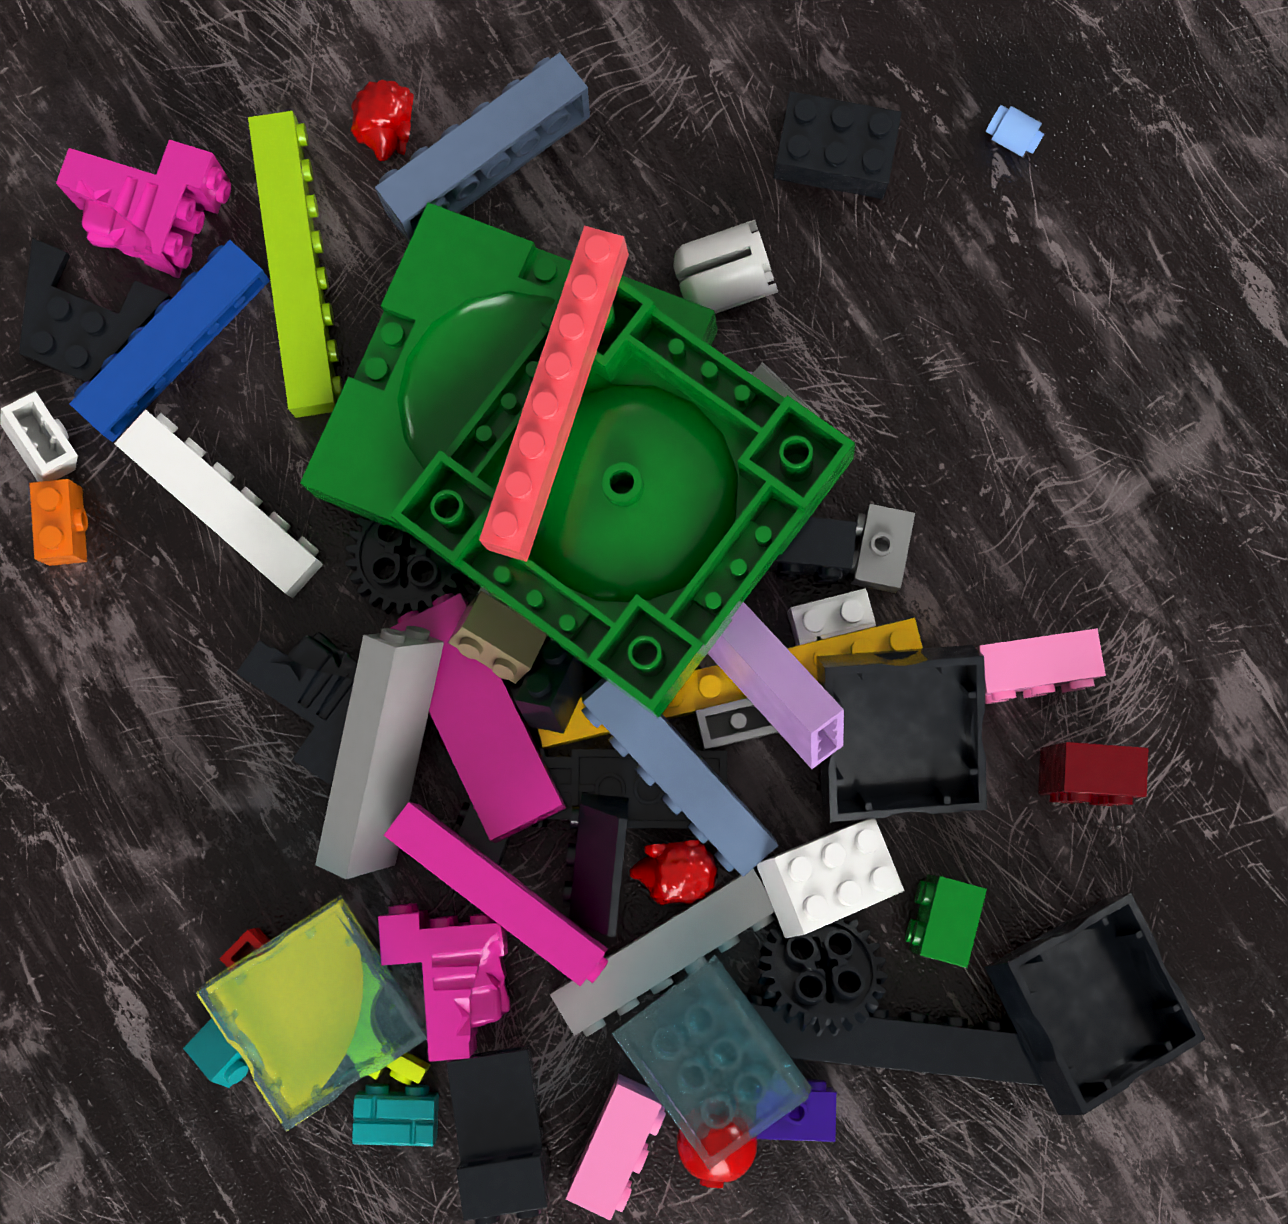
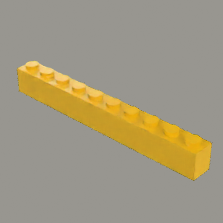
M911 618L787 649L817 680V656L922 649L923 647L916 620ZM718 665L694 670L662 714L669 720L694 714L696 710L746 699L747 697ZM582 697L577 703L564 734L538 728L541 744L544 749L611 733L603 724L596 728L581 711L586 707L582 703Z

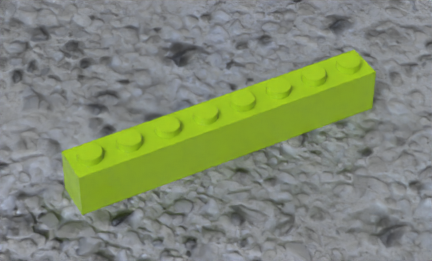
M293 110L248 117L288 410L295 418L330 413L333 411L342 392L343 382L341 376H335L334 362H339V352L336 340H330L328 326L334 325V316L331 304L325 303L323 290L329 289V281L325 266L320 267L318 254L324 253V246L320 230L315 231L313 218L319 217L315 194H309L308 182L314 181L310 159H304L303 146L309 145L305 123L299 124Z

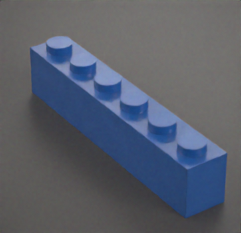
M231 240L224 246L216 247L208 256L207 263L198 272H193L185 278L181 284V290L171 300L167 299L157 307L154 317L145 327L141 326L134 330L128 338V344L118 354H112L103 362L100 373L92 381H86L76 390L75 398L69 404L97 431L111 442H114L270 282L263 269Z

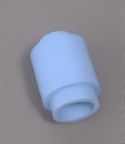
M1000 105L985 131L993 136L991 140L1023 157L1026 151L1033 154L1044 136V133L1039 131L1042 125L1041 122L1012 106L1008 109L1003 105Z

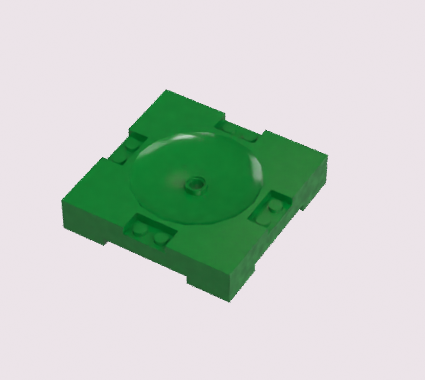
M428 202L381 304V308L384 311L354 378L349 376L300 484L316 498L382 525L387 524L407 532L390 516V513L438 451H446L542 327L540 320L562 293L572 261L538 249L534 242ZM621 277L622 280L654 301L657 309L710 346L712 345L718 331L714 310L628 277ZM621 479L615 484L613 491L618 494L627 493L632 489L634 482L630 479Z
M621 279L528 561L525 562L489 551L479 539L561 294L540 320L542 327L446 451H438L390 513V516L403 529L528 620L656 718H659L731 623L732 616L778 555L783 554L854 459L855 442L788 395L784 398L657 309L654 301ZM630 479L634 482V485L629 492L618 494L613 491L615 484L619 480Z

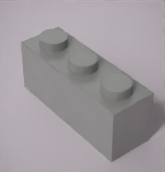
M748 698L694 712L703 750L779 733Z

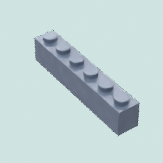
M603 677L582 695V703L586 707L581 711L596 728L602 724L613 735L608 739L612 746L623 757L629 753L638 762L639 765L635 768L637 773L649 786L656 782L666 793L661 798L676 815L681 811L684 812L692 821L688 825L689 829L703 844L709 840L718 849L714 855L728 872L735 868L744 877L779 846L771 832L663 714L656 718Z

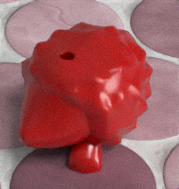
M379 80L378 82H368L362 90L356 92V97L351 104L353 110L351 132L358 143L366 144L375 152L376 158L379 161L388 160L395 150L399 154L405 155L406 144L409 140L414 94L410 93L409 88L401 87L395 81Z
M689 840L644 846V852L649 857L642 858L629 870L631 878L642 882L648 888L650 897L656 903L665 905L679 902L692 904L696 900L704 899L706 893L712 891L715 887V876L718 869L715 865L714 855L700 840Z

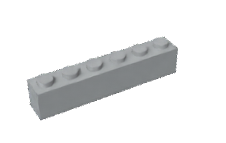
M754 869L744 877L738 875L706 895L704 899L696 901L607 956L605 959L608 960V964L594 983L586 979L580 987L570 979L552 990L550 996L573 1035L575 1036L582 1031L586 1037L606 1025L603 1018L617 1010L620 1016L640 1004L637 997L649 989L653 995L659 993L674 983L670 976L684 968L687 974L691 973L707 962L704 955L718 947L722 953L741 941L738 934L752 927L753 931L756 932L773 922L774 918L771 914L775 911L764 885Z

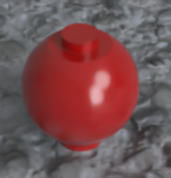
M708 1092L706 1103L693 1108L685 1116L679 1127L677 1135L679 1157L688 1172L700 1178L699 1184L702 1186L723 1188L724 1182H732L745 1174L755 1159L757 1152L756 1130L749 1116L738 1108V1096Z

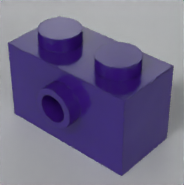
M763 1078V1084H754L753 1125L756 1130L757 1139L835 1142L837 1092L833 1087H827V1081L805 1079L803 1080V1086L787 1085V1079Z

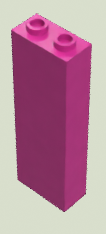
M449 593L432 602L433 607L421 613L415 610L404 614L398 618V624L390 629L405 631L406 626L422 627L430 631V637L444 641L429 713L489 840L498 843L566 809V806L505 679L495 675L492 669L479 661L465 657L456 647L448 643L466 607L469 605L461 593L455 596L453 593Z
M408 802L385 832L384 836L580 987L586 979L594 983L608 964V960L603 957L608 948L421 805Z

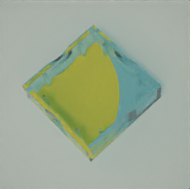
M341 895L202 984L196 992V995L227 1042L245 1060L255 1085L286 1132L337 1099L355 1081L371 1073L378 1072L427 1039L425 1024L386 965L381 966V956Z

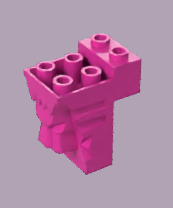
M173 140L168 141L156 175L69 148L56 184L80 210H83L82 227L87 232V239L93 246L119 249L125 255L141 258L145 265L165 272L175 278H180L182 269H186L190 264L192 258L191 244L195 233L199 234L205 221L203 211L206 210L218 214L221 204H225L228 201L231 193L230 179L212 152Z
M417 903L389 906V913L378 916L381 966L422 962L429 1062L470 1058L477 1050L476 1034L478 1033V1027L500 1020L503 1014L508 1013L511 1009V1002L505 985L507 972L503 956L508 953L507 930L485 913L473 914V916H470V922L458 923V916H443L429 919L428 910H418Z

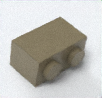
M480 591L466 607L448 643L456 647L465 657L475 659L492 669L493 673L498 677L510 680L516 684L531 669L547 635L514 610L485 592Z

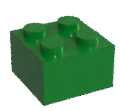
M927 874L926 881L920 880L915 895V903L920 904L916 920L910 919L906 930L905 942L910 943L909 951L920 956L968 968L987 889L942 876Z

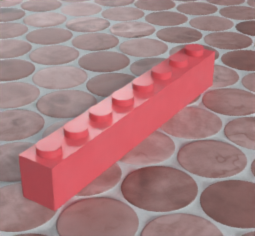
M588 226L583 228L479 539L489 551L525 562L528 561L629 255L624 236Z

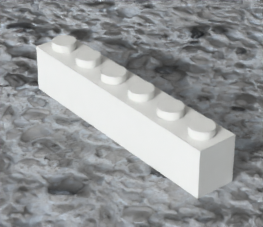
M145 409L114 444L279 589L291 598H294L322 567L323 564L315 557L319 550L303 536L298 541L290 536L287 531L291 526L276 512L273 511L270 516H267L258 507L263 501L246 486L241 492L230 483L234 476L221 464L216 462L211 467L204 461L202 457L207 452L190 437L185 442L180 440L174 434L178 427L167 417L160 413L155 418Z

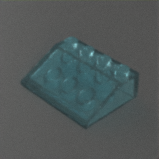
M716 955L701 964L612 1033L709 1170L806 1101L812 1089L811 1085ZM730 1122L736 1124L742 1133L711 1157L701 1140L708 1136L711 1128H724Z

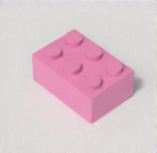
M1098 628L976 647L984 655L985 704L1004 702L1017 698L1016 692H1023L1024 698L1044 696L1048 693L1056 692L1055 687L1061 686L1062 693L1080 691L1085 688L1094 687L1095 679L1106 676Z
M618 1073L569 1182L566 1200L608 1220H611L615 1209L623 1212L632 1191L630 1188L632 1181L629 1180L632 1171L638 1174L641 1172L649 1153L647 1150L649 1144L646 1143L649 1133L657 1135L666 1115L664 1112L665 1106L662 1105L661 1093Z

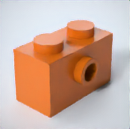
M69 479L29 483L34 559L49 566L87 562L85 531L88 528V518L83 505L82 487Z

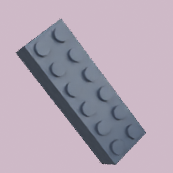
M560 52L551 59L550 57L542 59L534 66L531 74L521 81L516 79L510 82L503 89L502 95L491 103L484 102L474 109L471 117L461 125L454 124L442 133L439 141L429 148L425 146L418 149L411 156L410 162L399 170L392 169L385 173L379 180V184L375 186L385 213L408 243L428 202L460 213L590 117L587 85Z

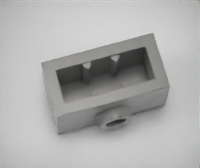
M869 504L864 514L858 513L856 536H860L858 549L854 551L853 568L850 571L853 574L851 584L896 593L901 589L915 513Z

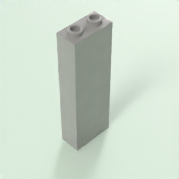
M406 626L405 631L383 628L381 633L363 635L315 863L316 866L344 879L395 866L399 847L387 839L384 834L410 800L444 641L430 637V631L422 627Z

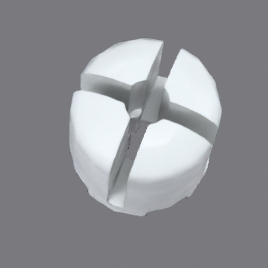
M755 220L681 245L675 253L673 267L684 299L710 308L716 314L778 293L776 283L768 285V282L774 281L760 233L759 231L751 233L758 230Z

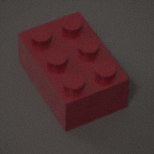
M1074 742L1041 747L1038 794L1050 795V802L1074 804L1089 802V805L1096 806L1133 805V798L1147 797L1148 748Z

